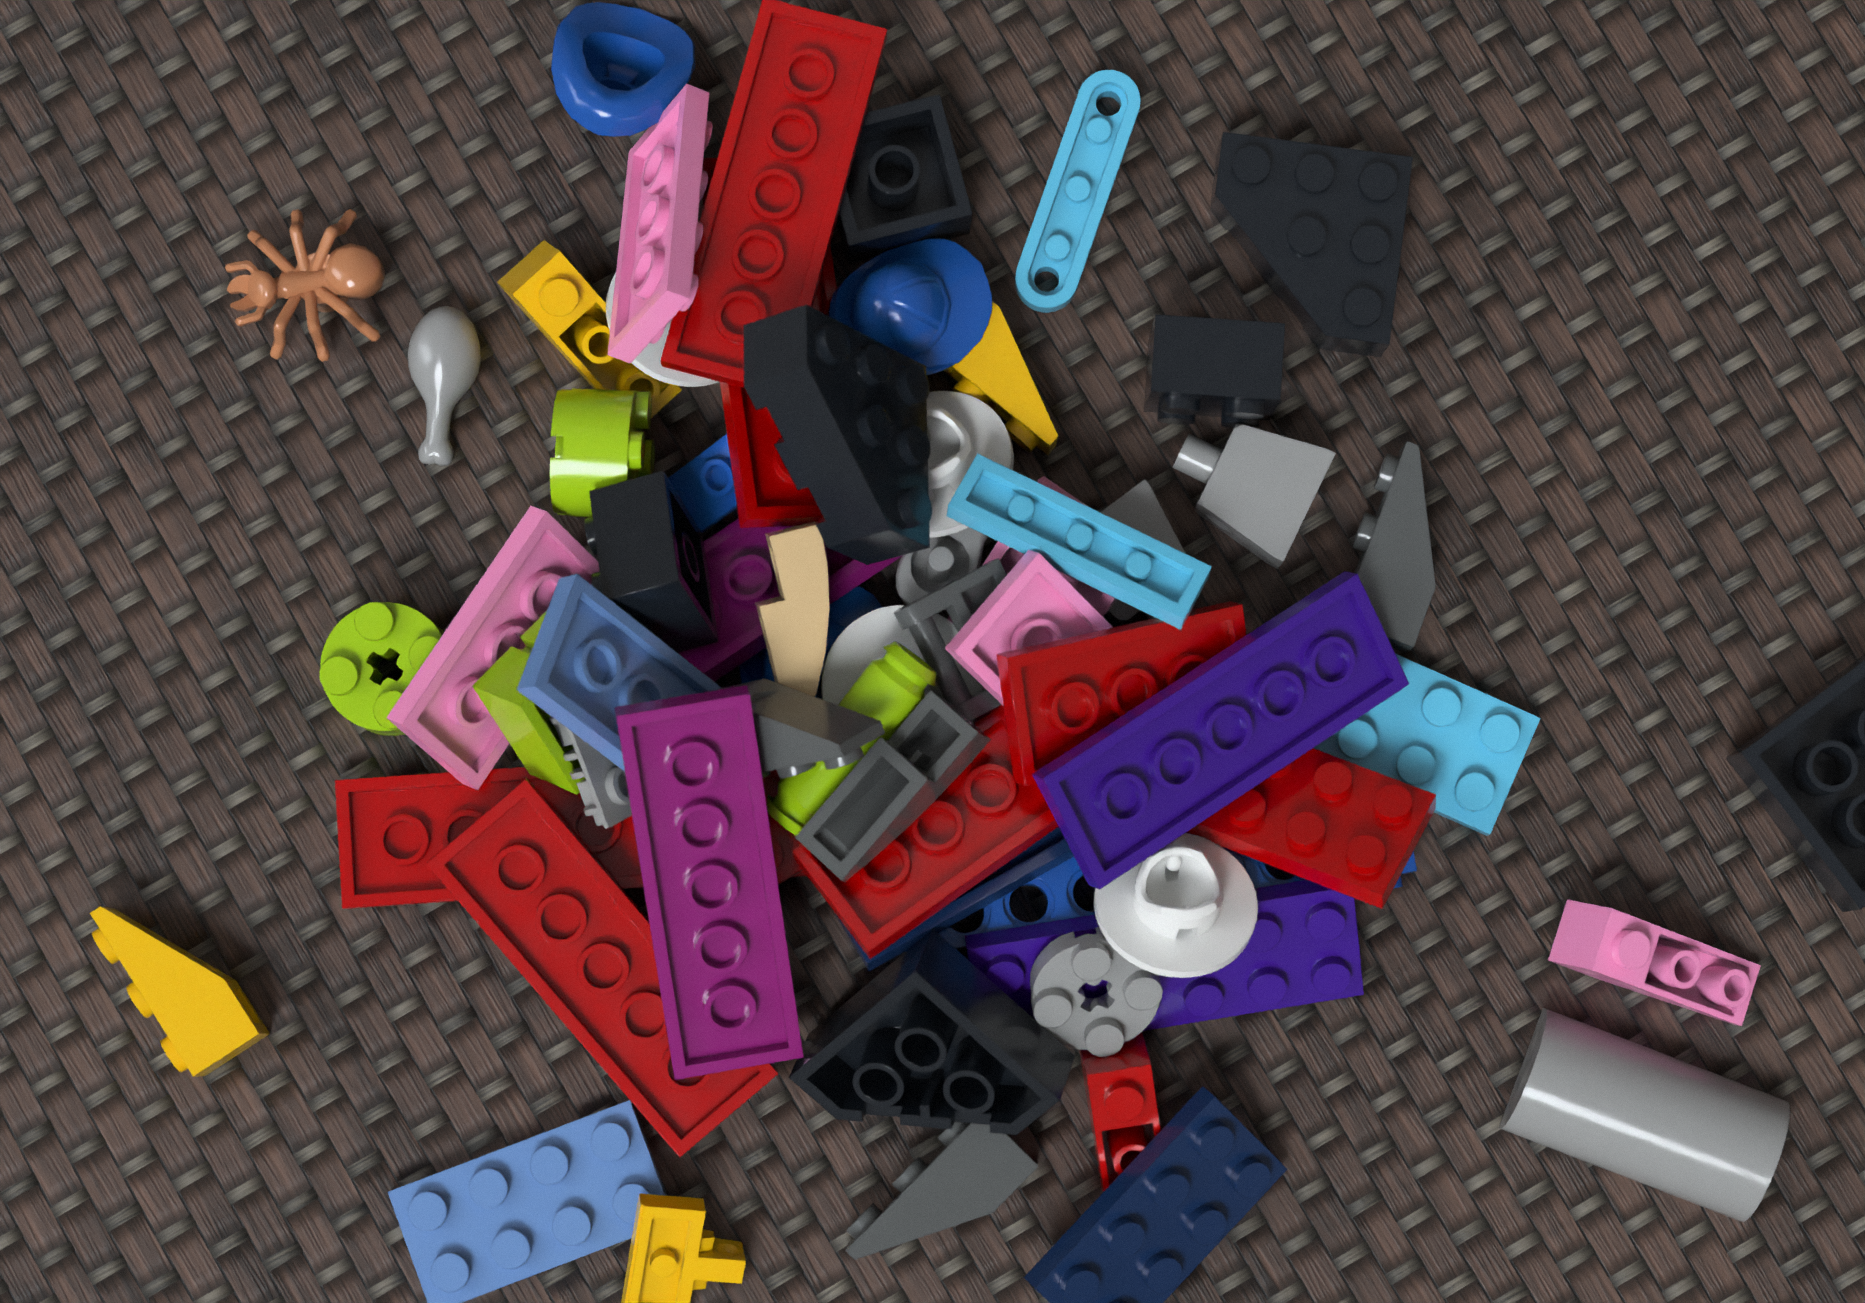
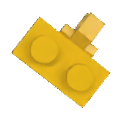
M639 1193L621 1303H690L692 1290L706 1289L707 1281L742 1284L746 1263L743 1244L739 1241L715 1238L713 1231L703 1229L706 1214L703 1198Z

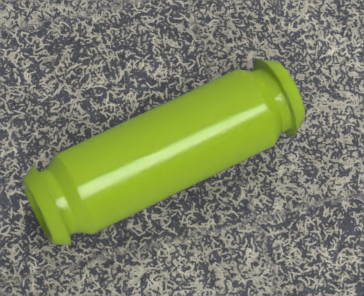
M897 641L883 646L887 651L886 654L870 662L838 704V706L881 721L885 734L880 737L886 740L890 739L924 699L927 685L930 684L935 687L937 675L930 665ZM880 737L861 747L864 756ZM861 759L831 770H827L824 762L819 761L816 762L817 765L806 772L788 778H781L778 782V794L775 797L767 796L766 807L768 814L785 829L797 836Z

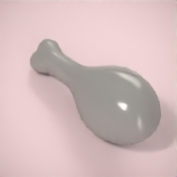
M449 306L432 309L421 318L413 331L408 348L410 375L426 405V434L418 449V456L422 463L428 465L447 466L452 463L454 450L449 441L452 412L457 402L475 382L481 363V346L473 323L463 312Z
M968 527L950 535L930 538V548L902 555L896 573V589L899 597L907 605L980 567L984 545L988 536Z

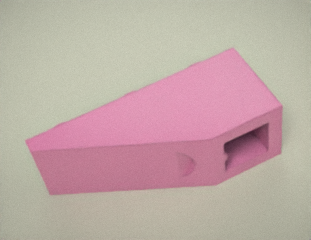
M1568 899L1548 961L1593 978L1738 1026L1743 1024L1761 967L1759 964L1616 909Z

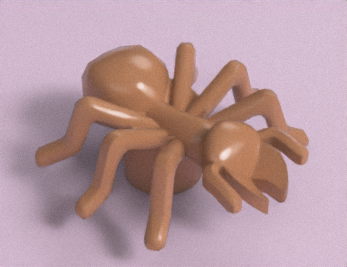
M299 209L292 210L290 214L292 224L289 232L298 263L296 268L257 230H251L248 233V239L282 271L279 277L273 278L268 272L259 270L251 261L247 260L226 264L225 269L228 273L245 270L251 273V275L245 274L235 277L227 287V291L231 295L239 293L246 295L241 300L232 302L230 304L232 309L239 312H247L257 308L253 313L236 318L235 323L237 326H245L262 320L266 311L272 308L277 299H288L273 324L274 340L270 355L276 360L282 357L286 345V329L301 298L305 301L308 330L315 344L318 359L322 362L329 360L330 353L320 325L318 311H337L372 342H377L380 338L379 331L365 321L346 302L348 299H366L382 288L385 280V269L382 262L367 247L351 243L337 247L329 254L335 239L345 234L357 218L356 212L351 209L347 210L336 224L330 225L325 229L317 251L307 255L303 237V213Z

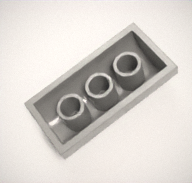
M1543 1008L1499 1129L1727 1217L1745 1222L1759 1206L1775 1173L1788 1131L1790 1105L1786 1100Z

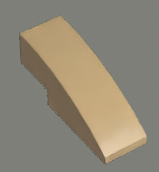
M816 521L765 533L780 597L755 602L774 681L814 697L817 693L826 652L829 620L828 565L823 538L815 525Z

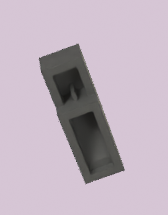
M930 691L889 740L882 737L878 739L795 838L840 880L846 882L903 833L967 768L990 742L991 738L955 708L945 697Z

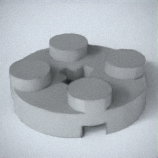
M1095 927L1096 934H1085L1075 938L1073 931L1059 936L1048 944L1032 966L1030 988L1033 1014L1036 1021L1064 1046L1078 1050H1088L1091 1054L1098 1057H1108L1116 1054L1125 1042L1139 1035L1150 1024L1162 999L1163 990L1158 974L1141 969L1123 958L1106 940L1100 927ZM1101 980L1108 981L1106 986L1107 993L1097 998H1086L1084 991L1081 989V986L1085 983L1096 986Z

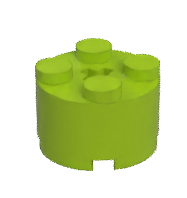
M577 388L571 390L559 389L557 391L551 426V436H556L555 458H550V491L554 513L572 517H592L589 491L654 472V440H646L644 432H642V429H650L652 398L650 391Z
M369 602L346 615L334 627L323 647L320 663V681L327 697L342 716L367 731L382 736L405 735L386 717L444 632L421 612L406 605L391 602ZM397 655H400L396 664L403 670L402 676L398 681L386 678L380 685L383 674L377 670L378 665L383 659L393 661Z

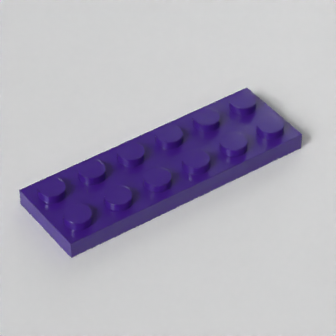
M1344 571L1032 775L1088 885L1100 890L1409 685V682L1358 574Z
M1309 880L1254 888L1258 902L1257 921L1251 939L1243 952L1222 969L1203 976L1176 978L1159 975L1163 990L1162 999L1154 1018L1143 1031L1364 995L1355 899ZM1094 914L965 935L968 960L1035 1019L1031 1005L1030 972L1036 958L1048 944L1059 936L1073 931L1075 938L1085 934H1096L1095 927H1099ZM1101 980L1096 986L1085 983L1081 986V989L1084 991L1086 998H1097L1107 993L1106 986L1108 981Z

